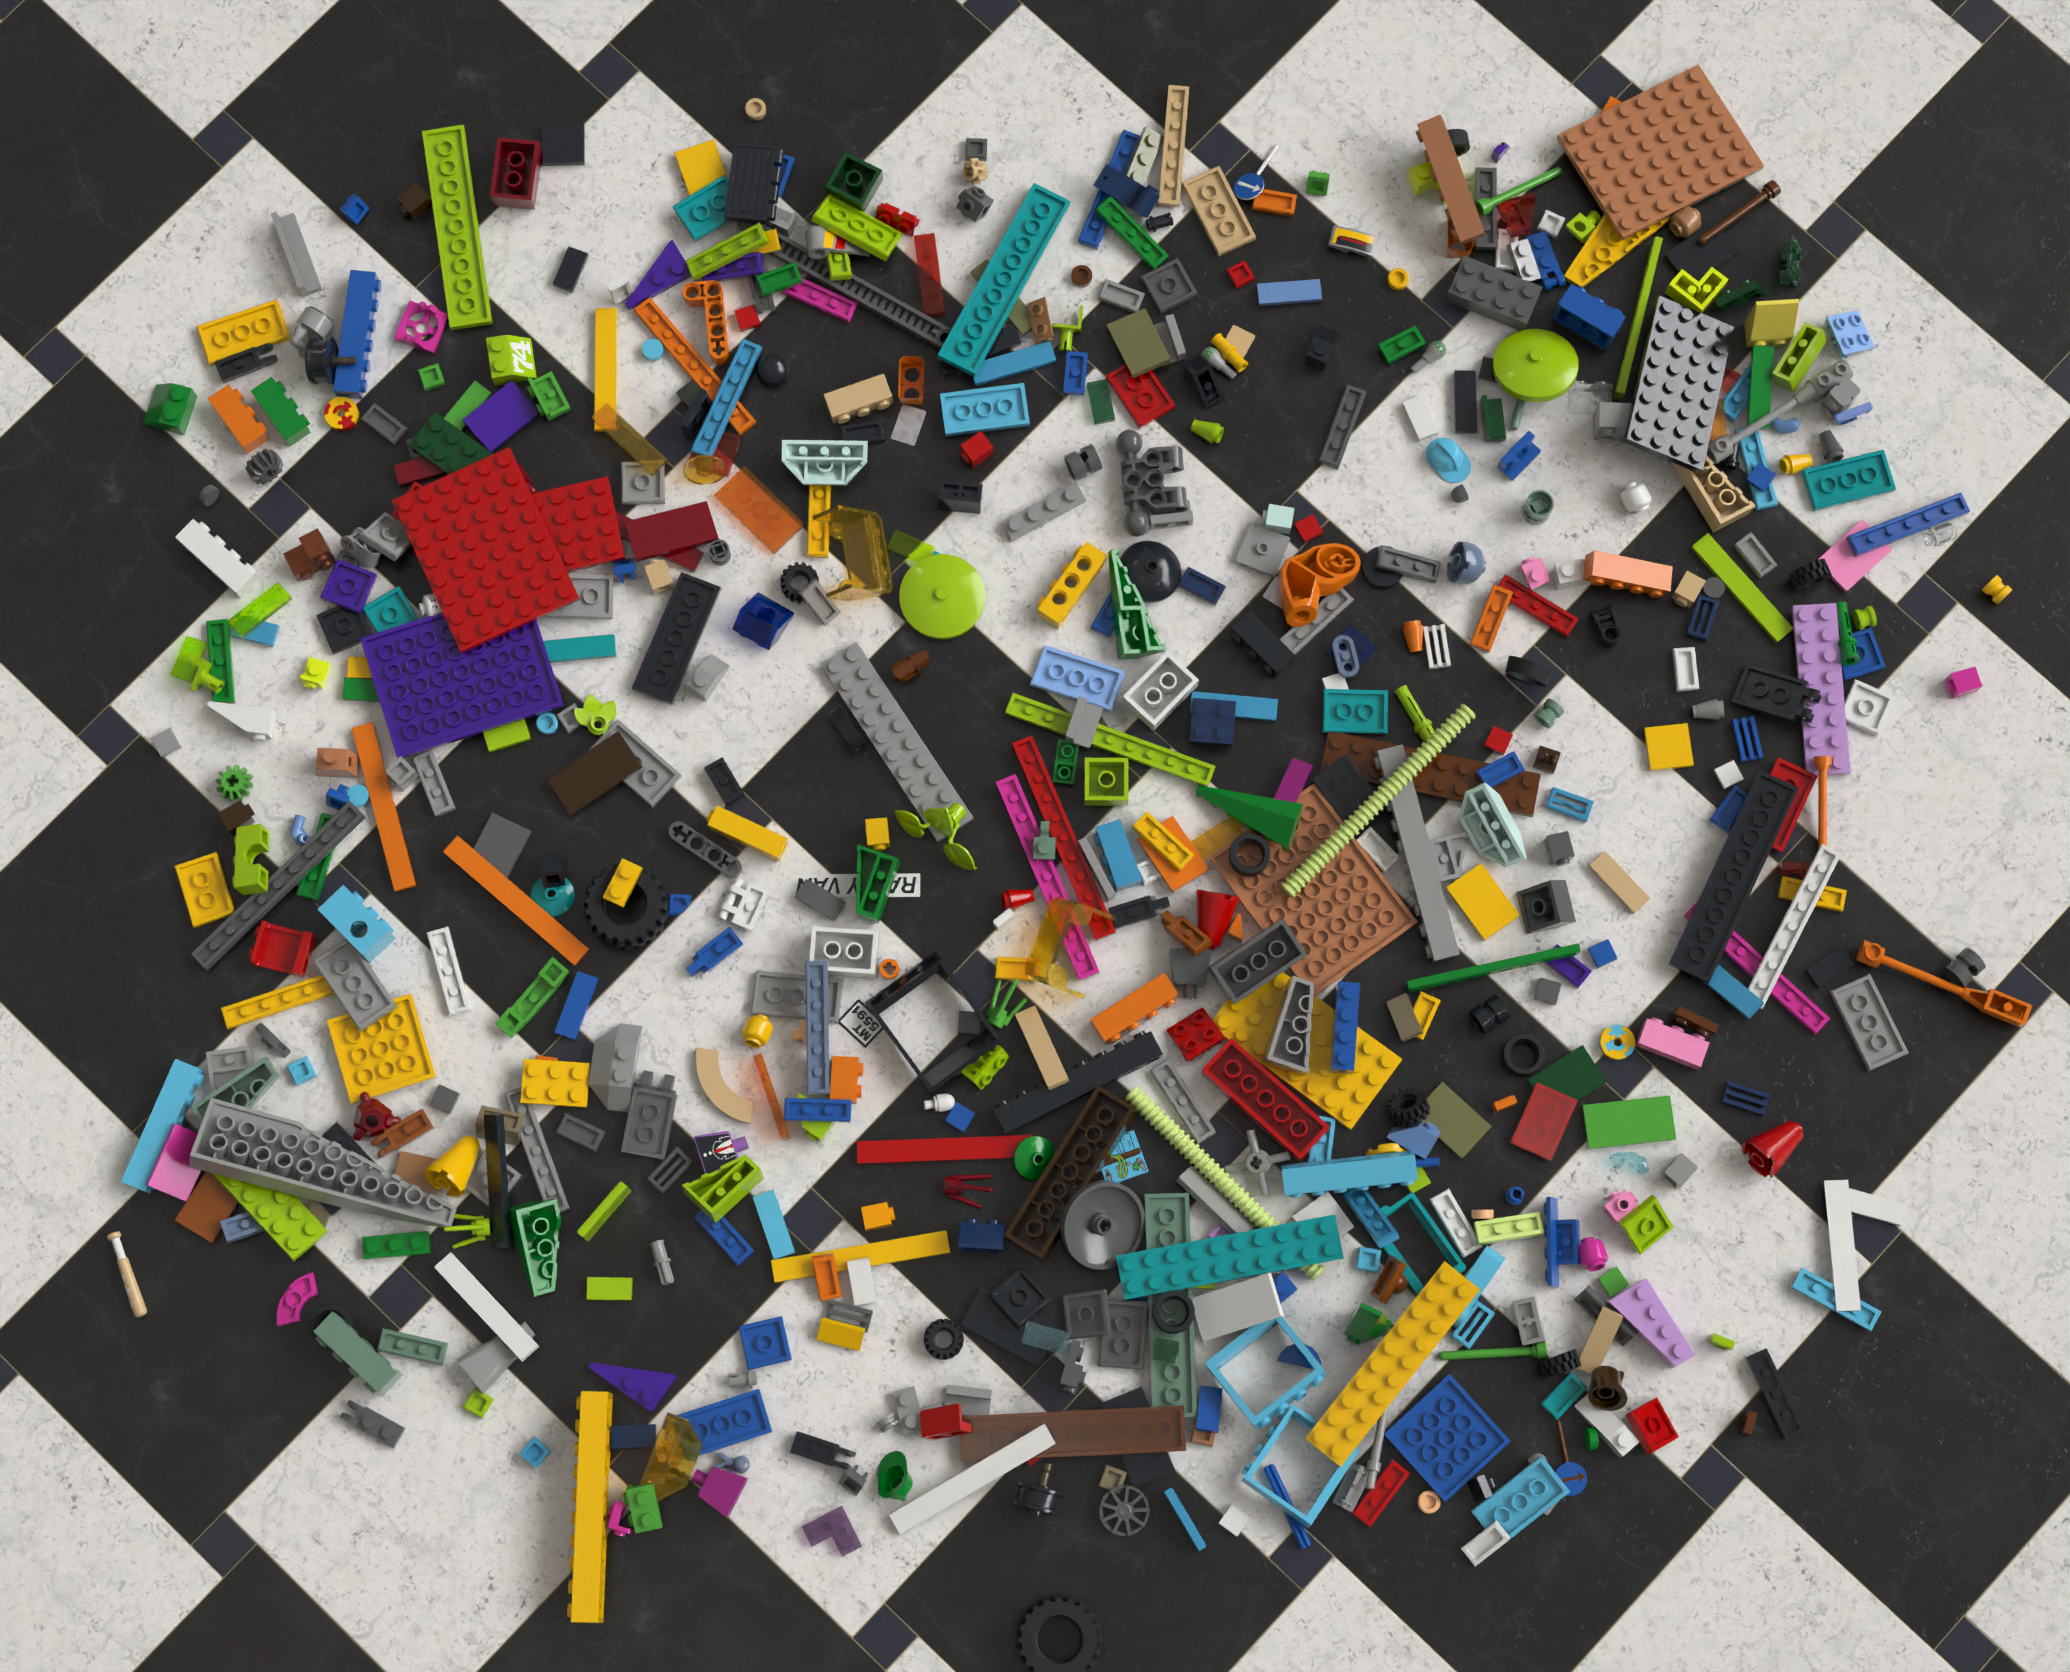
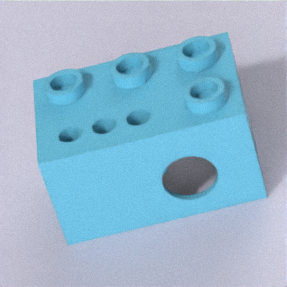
M343 885L318 910L369 962H372L396 939L391 934L394 930L382 917L377 920L379 916L371 906L366 908L362 904L364 899L356 891L351 893ZM368 928L366 935L358 938L359 932L362 929Z

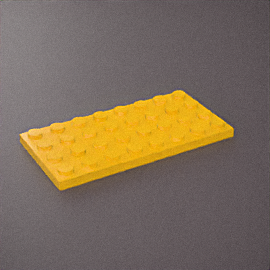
M1282 972L1238 1003L1230 1004L1227 1000L1213 1018V1022L1225 1036V1039L1228 1041L1231 1038L1234 1039L1263 1067L1349 1130L1353 1128L1402 1061L1399 1056L1357 1026L1353 1073L1330 1072L1334 1009L1314 996L1311 1012L1309 1073L1303 1076L1262 1062L1286 984L1290 977Z

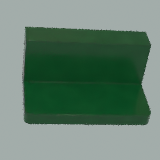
M1482 395L1479 403L1484 443L1506 441L1502 398L1487 399V395Z

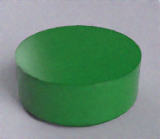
M1594 1427L1585 1428L1584 1443L1587 1450H1596L1599 1445L1598 1432Z

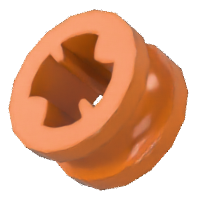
M886 959L880 964V973L883 978L892 980L898 976L900 969L895 960ZM887 964H891L893 968H896L895 972L892 971L893 974L888 975L887 971H883L884 967L887 968Z

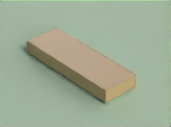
M1606 851L1588 866L1633 914L1650 899Z
M1602 1307L1579 1356L1582 1366L1578 1367V1369L1592 1374L1595 1368L1601 1366L1620 1326L1623 1315Z

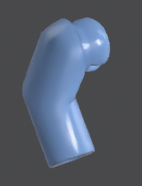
M296 814L290 835L296 844L303 846L310 839L303 829L306 817Z

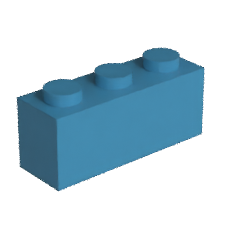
M1121 819L1096 827V834H1093L1096 846H1101L1103 854L1100 855L1103 866H1108L1110 874L1107 877L1111 886H1115L1116 892L1141 884L1142 878Z

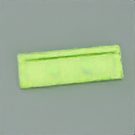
M277 582L227 621L228 625L241 638H244L292 600V596Z

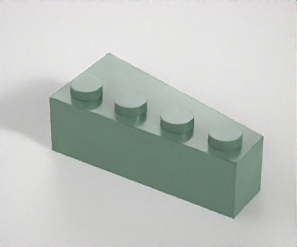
M264 1057L190 1108L201 1124L211 1098L252 1108L281 1075L268 1057Z
M333 1311L313 1331L318 1335L315 1339L323 1347L328 1345L333 1350L331 1354L340 1363L344 1360L350 1366L348 1370L356 1378L361 1376L366 1381L365 1387L373 1394L376 1391L386 1394L404 1375L398 1369L394 1370L384 1356L378 1352L376 1353L369 1342L362 1337L360 1338L358 1333Z

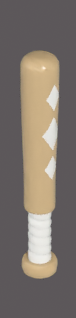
M120 1231L113 1232L107 1235L109 1241H112L113 1248L115 1249L118 1259L117 1264L133 1314L137 1318L143 1317L147 1314V1309L129 1259L125 1256L120 1240L121 1233Z

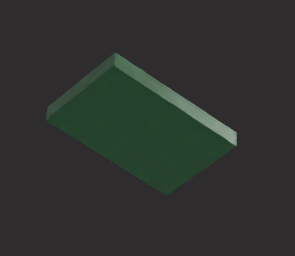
M1581 1045L1528 1079L1527 1082L1533 1090L1536 1083H1539L1573 1099L1580 1100L1605 1084L1607 1080L1584 1046Z

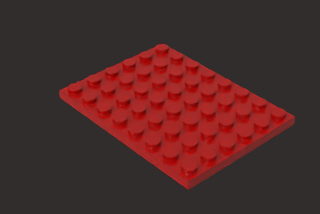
M510 447L392 500L462 654L580 600Z

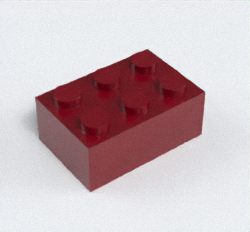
M497 138L490 189V199L493 206L535 210L542 159L540 141Z

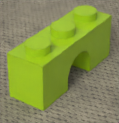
M262 824L237 827L234 837L236 852L233 857L235 874L232 877L233 886L242 895L268 892V871L260 864H253V860L258 854L269 852L270 831Z

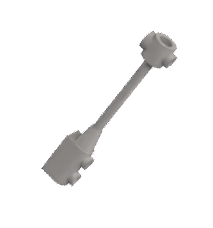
M1843 359L1834 363L1806 381L1804 386L1784 404L1729 439L1721 435L1710 442L1707 456L1714 462L1713 464H1717L1734 453L1733 446L1791 408L1811 400L1817 403L1825 398L1830 390L1838 385L1845 377L1851 379L1853 377L1850 365Z

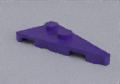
M673 240L667 244L625 303L628 311L640 305L647 298H653L692 277L684 258Z
M592 1362L588 1366L651 1412L654 1411L677 1378L674 1374Z

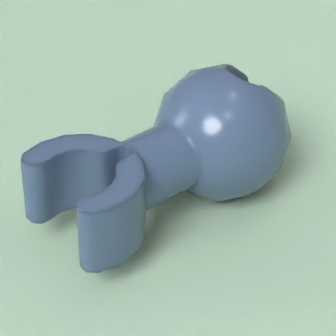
M717 1452L716 1455L721 1456L726 1462L713 1465L716 1468L733 1467L735 1472L745 1473L750 1467V1462L745 1456H737L734 1459L727 1457L724 1453ZM745 1463H748L747 1468H744Z

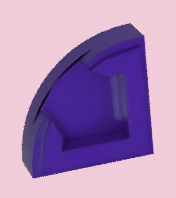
M1502 142L1501 145H1498L1493 150L1491 159L1498 163L1510 146Z

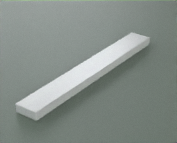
M1824 844L1820 845L1747 988L1763 1001L1764 1004L1760 1009H1763L1841 856V853Z
M1044 1423L889 1514V1517L901 1535L1053 1446L1056 1442Z

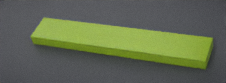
M1709 533L1691 547L1714 575L1724 582L1725 587L1775 643H1778L1793 630L1788 621Z

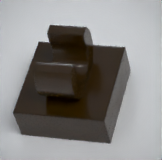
M1540 745L1533 768L1554 774L1561 752Z

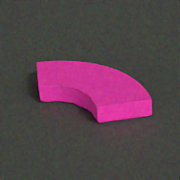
M313 1272L296 1279L285 1291L277 1308L276 1321L278 1327L301 1322V1311L304 1304L310 1298L318 1295Z

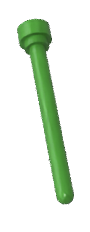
M1556 167L1491 199L1481 198L1476 200L1474 204L1478 215L1482 217L1489 214L1493 206L1561 175L1562 169Z
M1544 1341L1532 1344L1531 1347L1442 1351L1438 1357L1440 1360L1532 1356L1537 1358V1360L1547 1359L1546 1342Z

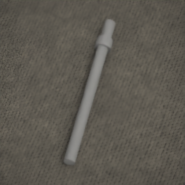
M1389 1407L1377 1420L1371 1458L1368 1460L1366 1468L1368 1475L1365 1488L1369 1490H1374L1376 1476L1380 1472L1381 1463L1379 1460Z

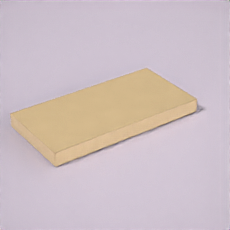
M1220 166L1182 182L1181 185L1218 257L1256 240V236Z

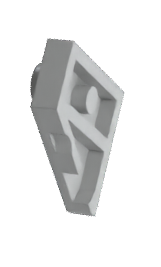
M1467 832L1429 840L1440 883L1456 880L1461 877L1462 860L1465 856V843L1468 838Z

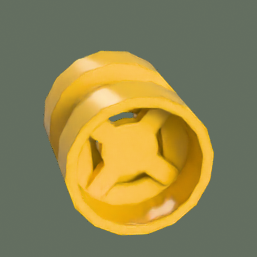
M1996 575L1982 591L1986 595L1992 596V601L1998 605L2012 589L2008 585L2004 586L2002 579Z

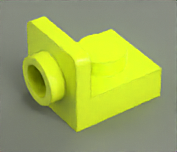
M309 657L304 673L299 676L301 682L304 683L303 686L316 690V687L323 689L331 664Z

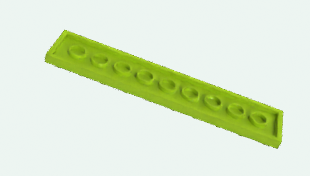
M464 125L422 131L450 329L456 330L493 324Z

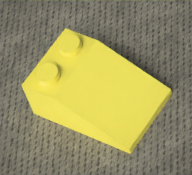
M1799 299L1756 301L1744 322L1746 346L1774 345L1775 348H1782L1789 345L1794 334Z

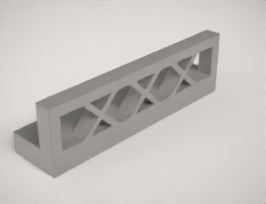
M277 212L271 213L302 297L321 291L320 281L295 214L291 213L279 217Z

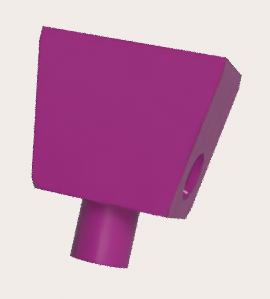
M712 1467L709 1474L697 1469L691 1481L702 1487L698 1493L699 1497L722 1515L729 1518L748 1479Z

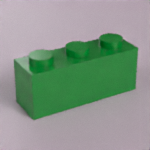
M270 377L252 389L251 392L287 444L292 446L311 433L307 427L310 425V422L304 414L299 415L296 409L299 407L292 397L287 399L284 394L287 390L280 380L275 382Z

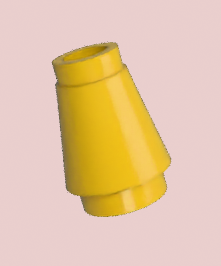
M1810 454L1784 455L1783 458L1779 459L1780 471L1783 475L1787 474L1790 476L1812 466V457Z

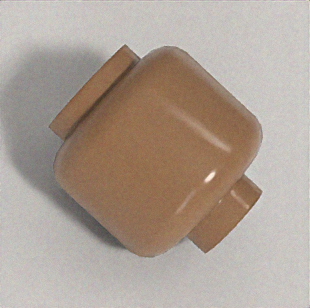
M1685 206L1670 217L1669 227L1674 235L1686 238L1701 227V214L1696 208Z

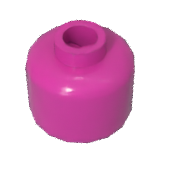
M1593 1237L1581 1240V1244L1578 1246L1581 1267L1588 1269L1590 1272L1604 1268L1605 1263L1608 1261V1255L1603 1241Z

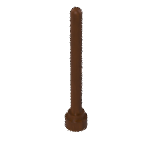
M1774 180L1767 182L1763 186L1761 193L1698 238V242L1700 244L1706 243L1765 199L1777 197L1781 194L1780 186Z

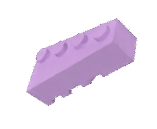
M1647 1278L1608 1301L1638 1331L1637 1335L1671 1368L1677 1367L1695 1355Z

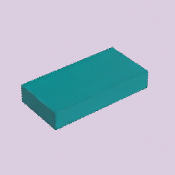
M1570 1372L1540 1405L1557 1420L1588 1387Z

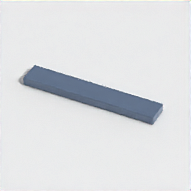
M805 961L807 1094H830L828 961Z

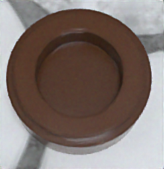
M1085 265L1076 266L1071 273L1073 284L1077 287L1088 286L1092 281L1091 269Z

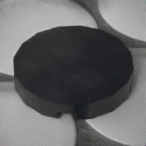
M1379 546L1374 547L1363 559L1362 570L1364 578L1376 588L1393 587L1400 582L1403 575L1375 567Z

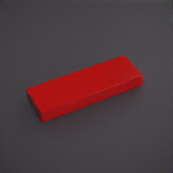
M1392 1459L1376 1480L1374 1490H1369L1351 1514L1370 1528L1410 1473Z

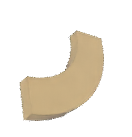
M697 1048V1074L708 1098L726 1115L738 1121L751 1124L754 1101L738 1096L726 1085L719 1070V1051Z

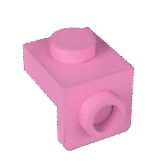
M1532 556L1521 561L1523 565L1518 567V571H1522L1529 590L1551 581L1541 558L1535 560Z

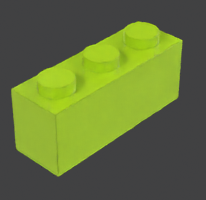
M1804 322L1772 373L1775 385L1793 393L1796 391L1827 342L1823 329Z

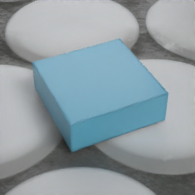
M307 1056L287 1065L296 1086L317 1077Z
M1359 1246L1355 1269L1378 1273L1381 1250Z

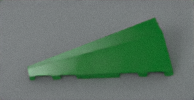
M1111 549L1108 552L1118 659H1138L1164 652L1166 650L1165 645L1161 644L1157 636L1158 631L1156 627H1153L1148 617L1149 612L1135 584H1132L1129 579L1128 569L1126 566H1123L1118 556V549Z
M1198 785L1196 791L1198 798L1202 796L1210 801L1211 806L1215 808L1218 806L1226 811L1229 817L1252 831H1259L1265 835L1268 841L1271 842L1273 840L1280 844L1283 850L1288 851L1302 814L1303 804Z

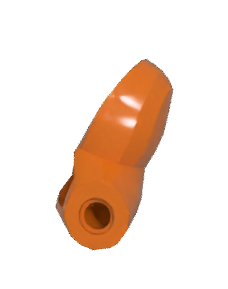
M1337 543L1314 546L1304 553L1284 561L1278 575V592L1286 622L1289 625L1303 627L1310 624L1316 619L1320 596L1333 595L1354 580L1359 572L1361 562L1359 555L1352 548Z

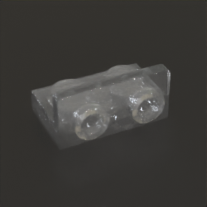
M1583 381L1574 382L1573 386L1568 390L1569 415H1594L1599 402H1612L1611 391L1613 384H1607L1606 381H1597L1594 384H1586Z

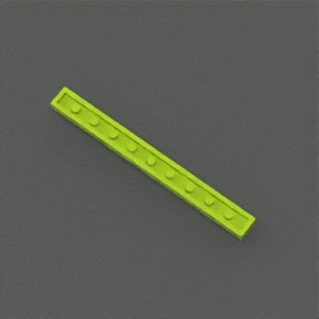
M1012 693L1005 712L1006 715L1066 736L1073 715ZM1098 724L1091 746L1207 787L1210 784L1216 767Z

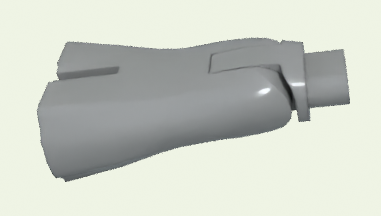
M524 1321L520 1326L533 1338L535 1333ZM495 1336L461 1356L457 1361L484 1394L518 1357L498 1336Z

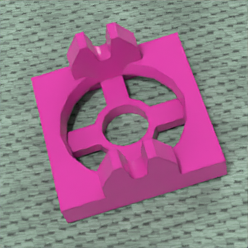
M409 300L395 333L394 340L434 354L449 320L448 314L439 311L432 304L428 306L423 301L416 303ZM425 312L421 320L416 322L409 320L414 314ZM431 315L437 321V329L432 328L429 324ZM426 323L428 330L425 333L417 332L416 327L418 324ZM406 326L414 329L416 333L414 338L407 334ZM428 334L433 335L428 341L423 342L421 340L422 337Z

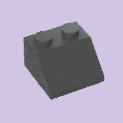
M1549 880L1516 892L1526 934L1560 928L1576 922L1566 880Z

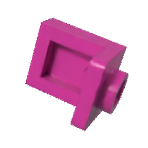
M615 1501V1504L610 1505L607 1518H610L608 1528L613 1529L612 1534L625 1537L626 1533L632 1534V1529L620 1526L626 1505L625 1503Z

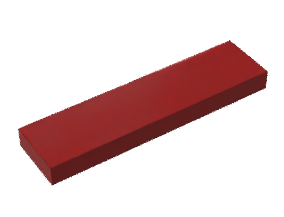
M1506 574L1498 585L1513 592L1510 604L1566 638L1579 619L1536 592L1529 590L1528 587Z

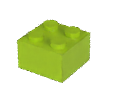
M1085 758L1084 806H1128V758Z

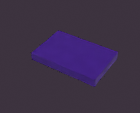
M511 380L465 417L463 422L483 446L492 453L539 415V411Z

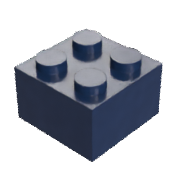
M1193 698L1189 741L1233 745L1236 701Z

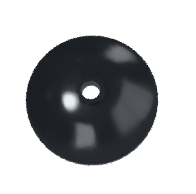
M1141 541L1128 547L1120 558L1123 566L1127 567L1129 579L1132 584H1135L1143 602H1160L1170 597L1176 591L1181 580V565L1175 553L1166 545L1156 541ZM1148 565H1154L1155 569H1149Z

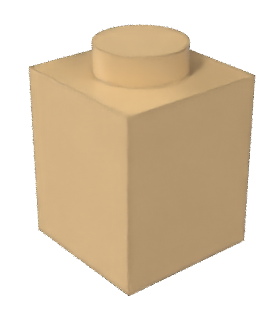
M664 559L652 560L647 566H644L655 595L674 589V584Z
M1686 571L1671 598L1675 599L1678 605L1690 608L1706 581Z

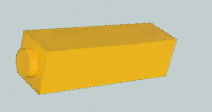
M716 806L715 810H711L706 819L710 830L777 861H780L789 843L786 837L719 806Z

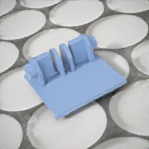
M1858 310L1826 317L1825 328L1829 333L1830 340L1836 339L1832 344L1837 345L1835 349L1838 357H1841V359L1849 357L1851 353L1875 348Z

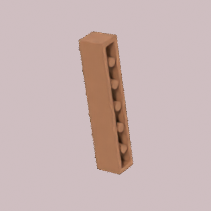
M1440 114L1418 123L1419 130L1415 132L1419 142H1424L1426 150H1423V154L1427 163L1431 161L1433 167L1430 170L1434 182L1438 181L1441 188L1437 190L1441 202L1445 201L1448 207L1444 211L1448 221H1453L1455 228L1451 230L1455 241L1460 240L1461 244L1464 245L1486 236L1443 117Z

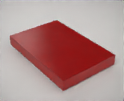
M1126 364L1105 376V379L1139 429L1171 411L1176 406L1152 370L1132 378Z
M1536 1083L1510 1143L1551 1161L1578 1100Z

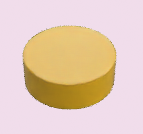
M1401 268L1391 270L1387 278V283L1393 290L1404 289L1409 281L1408 273Z

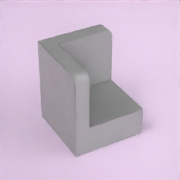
M401 756L385 770L387 775L403 791L419 777L417 772Z
M1681 1152L1661 1175L1675 1188L1679 1189L1698 1167Z

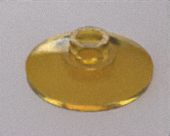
M701 455L687 461L683 472L686 479L692 483L699 485L713 484L725 476L726 465L715 456Z

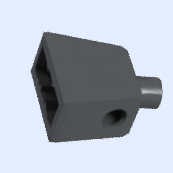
M1170 949L1169 959L1174 987H1183V999H1197V987H1205L1208 975L1207 967L1210 964L1212 949H1205L1196 956L1187 949Z

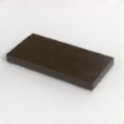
M617 731L547 781L570 816H573L643 768V766L621 733Z

